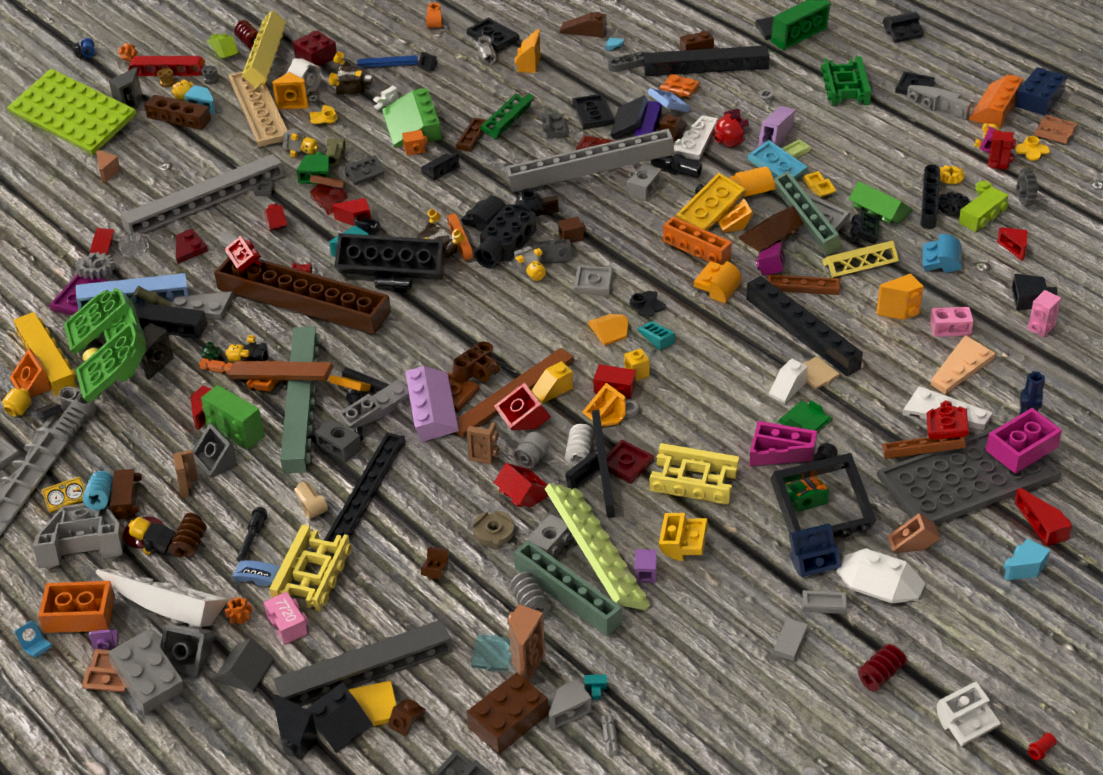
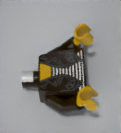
M338 51L336 53L334 62L336 64L341 63L342 65H339L337 75L331 73L328 79L330 85H335L337 95L361 93L364 85H372V75H364L362 67L352 66L347 60H343L344 54Z
M430 209L428 211L430 220L426 222L416 238L444 240L447 245L445 258H448L450 255L457 253V243H462L465 240V236L459 229L454 230L451 235L438 223L434 224V222L440 220L441 215L438 211Z

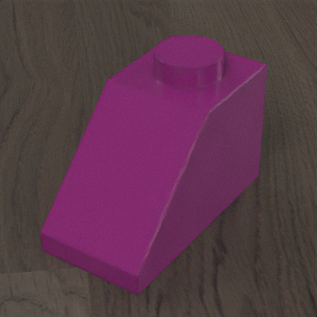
M781 242L759 253L756 267L758 271L761 270L762 276L783 272L786 258Z

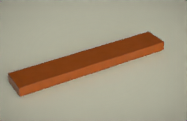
M234 361L227 375L230 379L327 381L334 366L332 362Z

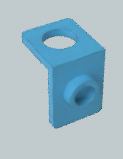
M33 620L14 631L24 652L33 658L42 655L53 646L43 638ZM26 629H33V639L25 641L23 639V632Z

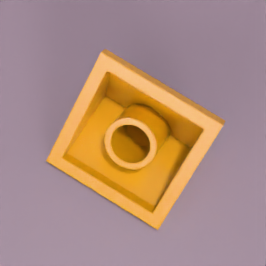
M288 72L273 81L275 102L278 110L309 107L304 79Z

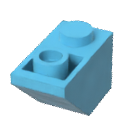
M1026 539L1022 545L1019 544L1016 547L1014 556L1006 560L1003 567L1006 570L1004 579L1015 580L1037 577L1048 562L1050 549L1030 539Z

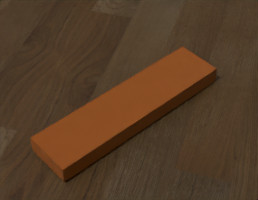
M769 274L767 277V281L782 292L840 295L839 278Z
M925 437L882 444L885 459L966 448L964 437L935 440Z

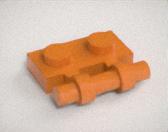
M670 74L664 85L661 84L660 90L672 92L681 98H690L691 94L693 95L699 88L700 81Z

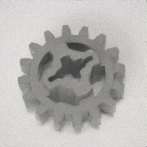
M89 253V256L83 255V258H78V262H75L76 273L79 274V277L84 276V279L91 277V280L95 277L101 279V276L107 277V273L112 274V270H115L114 258H111V255L106 256V253Z

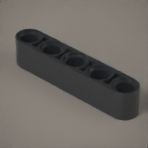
M927 165L924 169L920 225L925 229L935 228L937 222L940 168L936 165Z

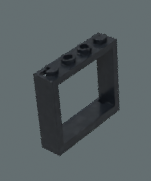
M852 453L773 472L770 481L789 533L799 531L801 528L785 483L841 469H846L863 518L832 525L833 537L840 536V538H845L852 535V532L859 531L864 533L866 530L872 529L877 520Z

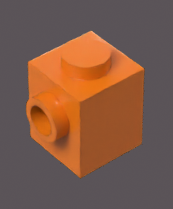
M421 130L402 133L406 156L426 152L425 146L428 145L427 137L423 136Z

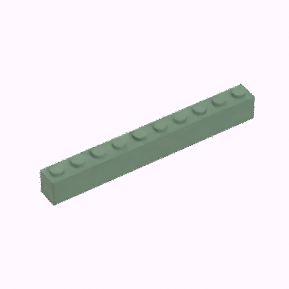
M316 326L293 327L290 362H318L316 357L320 356V351L317 345L321 344L320 334L316 332ZM288 380L280 458L283 474L307 473V465L311 464L309 450H312V439L310 436H313V425L311 423H314V411L312 409H315V398L313 396H316V384H314L317 383L316 380Z

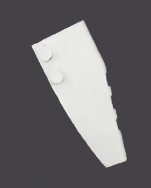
M97 569L96 571L99 577L104 581H111L112 588L148 610L171 618V622L178 624L188 623L189 627L202 629L203 626L212 625L227 603L226 598L188 587L177 588L167 582L153 583L154 579L146 577H136L134 579V574L113 569Z

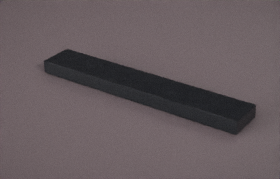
M593 410L592 419L606 514L608 518L615 517L600 412L599 410Z

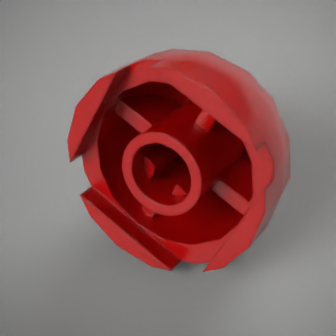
M727 113L717 121L714 138L717 143H722L726 147H736L745 141V138H742L745 134L736 119L732 120L730 118L732 115Z

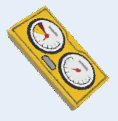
M76 477L42 489L49 513L59 510L62 506L82 502L85 487L81 477Z

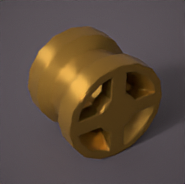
M162 69L158 72L161 87H171L175 84L171 69Z

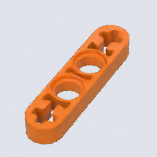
M456 213L447 215V223L451 234L454 230L459 229L465 236V240L462 243H457L463 261L473 259L470 243Z

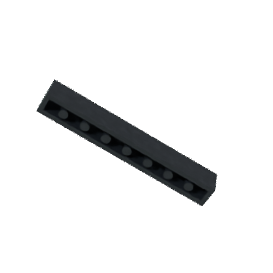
M767 45L643 53V68L645 76L769 69L770 55Z
M762 276L747 283V301L848 377L861 369L863 352Z

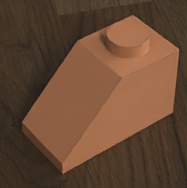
M920 513L887 536L894 553L925 550L941 539L935 523Z

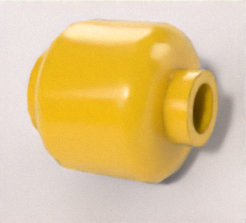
M24 388L11 389L2 401L4 411L13 417H16V415L22 416L32 404V400L29 397L30 393Z

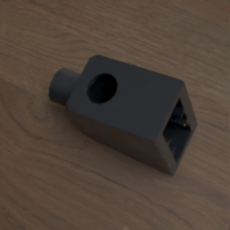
M1014 274L1012 292L1016 310L1032 309L1033 301L1044 290L1057 295V287H1047L1044 277Z

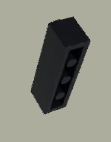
M136 302L134 305L143 332L200 339L207 326L205 312L202 310Z

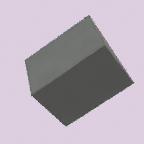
M209 423L195 446L193 453L195 461L210 477H215L237 465L233 444L213 423Z
M249 638L235 645L214 677V681L254 694L274 662V657L255 640Z

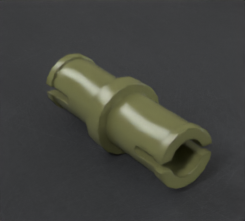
M137 286L133 294L135 297L146 301L147 304L171 306L172 303L170 300L159 296L157 292H150L140 286Z

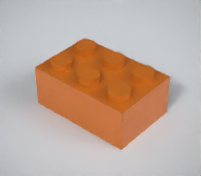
M111 581L46 583L38 614L43 632L109 630L115 602Z

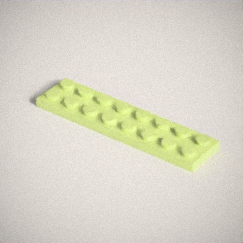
M549 483L545 488L547 494L611 599L618 605L646 611L650 603L646 598L645 592L640 589L636 578L627 568L626 562L618 554V549L612 544L609 535L601 527L599 519L595 517L591 511L592 508L584 500L582 492L576 488L571 489L560 484Z

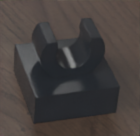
M421 52L418 67L433 71L434 66L436 67L438 60H436L437 56Z

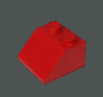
M525 383L494 405L512 431L537 429L551 418Z
M505 463L493 482L499 487V492L511 497V502L518 507L526 506L531 508L549 496L545 490L548 484L532 470L522 466Z

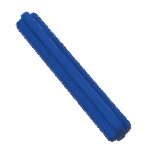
M417 55L357 60V66L362 68L418 64Z

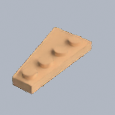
M965 335L931 379V386L946 395L995 358V353Z

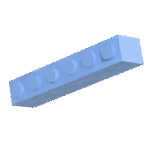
M186 274L76 285L78 310L99 293L105 290L113 292L114 288L121 290L132 300L134 305L136 302L147 303L133 295L137 286L150 292H157L159 296L173 302L175 297L188 296Z

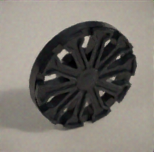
M948 192L940 196L938 209L947 215L960 216L961 209L969 204L970 201L967 196H963L961 193Z

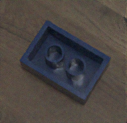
M1036 67L1018 90L1015 107L1040 115H1047L1064 93L1067 76Z

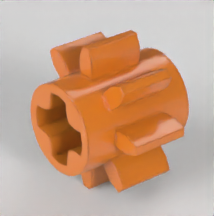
M124 43L123 46L119 47L118 54L121 55L122 60L131 62L132 58L138 55V51L135 50L134 45Z
M235 597L230 602H227L228 608L225 609L226 617L230 618L231 623L235 622L237 624L246 622L247 619H250V613L253 612L251 604L247 602V598L243 599L240 597Z

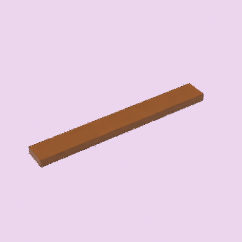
M559 348L457 418L459 431L456 433L463 438L466 437L469 426L480 427L499 414L494 405L521 384L525 383L532 390L547 368L561 361L568 366L574 362V356Z

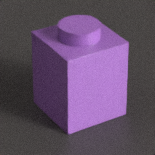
M635 549V578L637 583H656L657 550Z

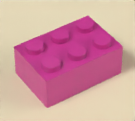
M1030 408L990 432L986 451L1016 474L1058 448L1062 429L1035 409Z

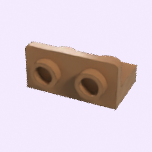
M492 422L489 429L474 426L468 427L467 442L470 461L492 464L494 458L498 457L500 447L497 445L499 431H496V423Z
M193 450L173 453L181 498L189 497L188 489L192 488L191 482L198 480Z

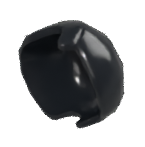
M358 216L354 218V226L359 227L369 235L379 233L381 229L379 221L368 219L367 217H364L362 221L359 220Z

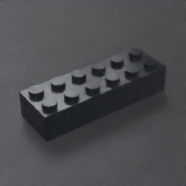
M338 233L334 268L338 273L443 280L447 245L444 240Z

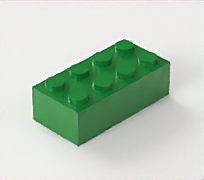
M806 0L773 16L771 43L784 51L827 29L831 3L827 0Z

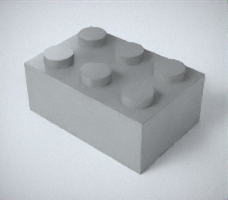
M149 630L142 632L108 652L110 664L144 715L184 692L183 680Z

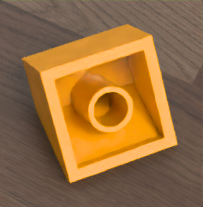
M540 30L534 31L518 48L517 56H515V66H517L518 72L536 73L541 57Z
M912 274L881 284L879 286L876 313L880 316L901 320L919 315L923 285Z

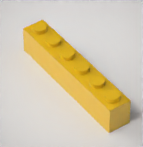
M35 312L13 319L17 333L25 347L32 349L45 369L54 395H59L60 390L65 387L77 388L75 384L77 379L75 371L73 369L70 370L67 358L63 359L64 355L61 349L57 347L55 339L51 338L48 328H44L45 325L42 318H38Z

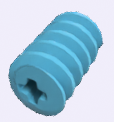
M97 471L91 475L82 496L85 506L89 509L102 510L107 506L113 484V476L109 472Z

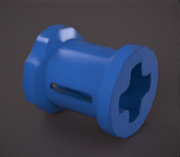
M84 38L81 41V53L88 58L94 56L95 44L92 39Z

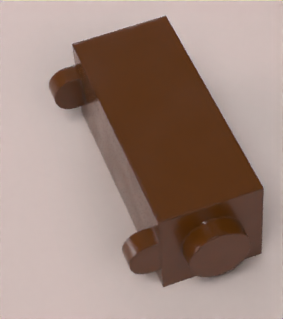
M134 469L114 471L110 507L116 519L135 518V513L139 512L136 498L138 481L142 480V474L135 473Z

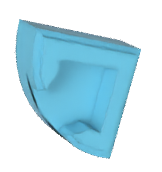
M609 37L606 50H613L616 47L621 48L624 45V39Z

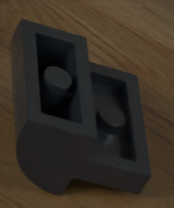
M917 12L885 17L882 21L887 34H891L894 43L920 38L924 35L919 23L920 16Z
M490 195L486 200L478 201L475 207L466 212L461 221L463 225H476L478 231H483L506 204L500 198Z

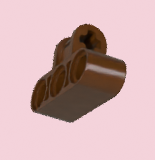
M482 341L456 357L453 361L452 379L456 382H465L475 377L482 382H486L491 375H496L500 371V366L492 358L493 345Z

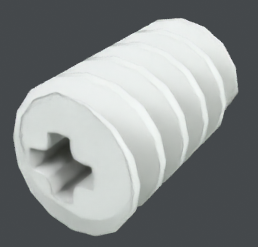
M576 424L570 429L565 459L573 467L591 453L594 438V429L591 426Z

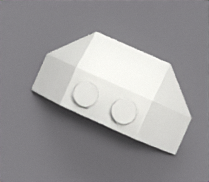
M866 548L844 555L841 560V567L837 568L836 571L837 575L841 577L849 589L889 603H900L910 600L918 601L925 587L923 579L908 562Z

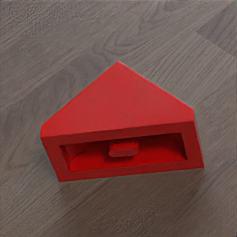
M1001 227L999 228L997 243L1022 261L1026 253L1028 230Z

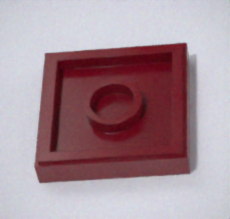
M621 440L606 455L608 472L630 484L654 461V455L624 440Z

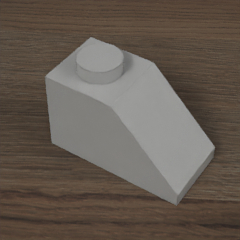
M578 679L567 682L557 689L549 711V727L551 730L592 712L591 697Z

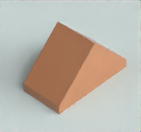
M98 150L96 153L102 183H105L121 170L118 156Z

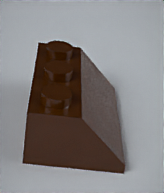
M793 205L773 214L738 238L757 251L764 248L766 250L775 245L776 241L779 243L785 240L787 234L792 235L799 231L798 227L803 225V222Z

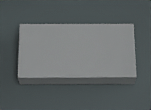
M803 590V612L847 614L846 592Z
M787 618L773 649V655L794 661L808 629V624Z

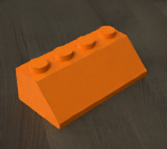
M1006 75L991 83L970 115L969 120L983 124H996L1001 128L1016 103L1017 93L1023 84V78L1016 75Z

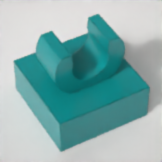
M607 674L584 675L585 690H591L592 700H601V690H607Z

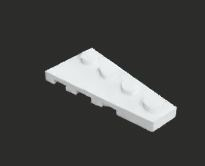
M702 115L691 126V129L686 131L683 137L675 142L674 155L682 154L685 158L700 160L715 130L718 118Z
M920 386L903 409V415L905 416L915 414L920 415L919 418L927 420L926 412L931 409H937L942 402L947 400L957 408L959 406L966 408L968 427L980 430L986 428L992 417V412Z

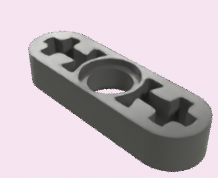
M641 51L611 58L608 61V69L611 72H619L643 66V53L649 52Z

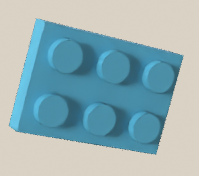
M770 140L749 153L747 160L759 168L767 166L773 178L789 171L793 178L797 179L806 172L808 167Z

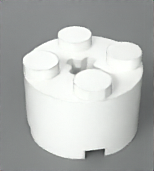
M302 58L293 59L288 72L305 80L307 95L310 91H315L318 88L322 77L319 75L321 68Z

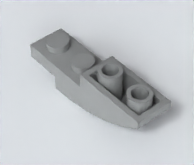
M910 85L908 87L907 101L932 111L940 109L965 120L970 115L971 103L960 99V94L929 86Z
M398 379L373 396L369 394L339 412L338 416L349 428L369 424L394 411L397 404L410 397L409 390Z

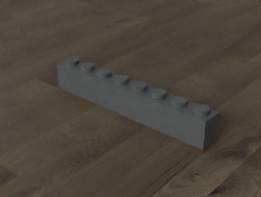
M442 619L431 622L422 627L408 630L402 634L388 637L382 641L368 644L365 647L348 651L342 655L325 659L322 662L273 678L277 695L299 706H303L319 700L341 683L347 689H351L452 652L451 637Z

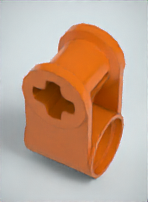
M430 3L427 6V28H442V14L439 3Z

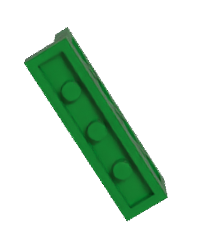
M516 93L485 121L480 129L496 140L530 108L534 96L529 93L522 98ZM515 100L519 102L517 105H514ZM497 117H503L500 121H497ZM491 125L494 126L493 130H491L487 126Z

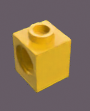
M641 348L625 353L624 368L636 370V381L650 376V359Z

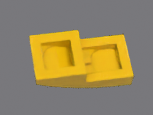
M819 171L804 175L803 181L819 197L836 193L837 190L830 180L824 179Z

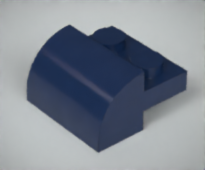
M827 523L789 533L792 548L790 556L799 576L805 577L841 567L839 549L834 543L831 524Z

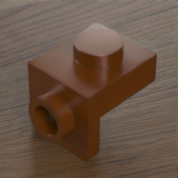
M429 547L427 549V560L421 567V575L427 576L429 579L442 578L448 569L449 550Z
M405 699L393 707L388 727L406 736L409 734L412 723L422 718L426 709L414 700Z

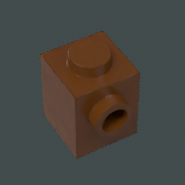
M578 216L558 221V235L561 239H570V243L584 240L586 228Z

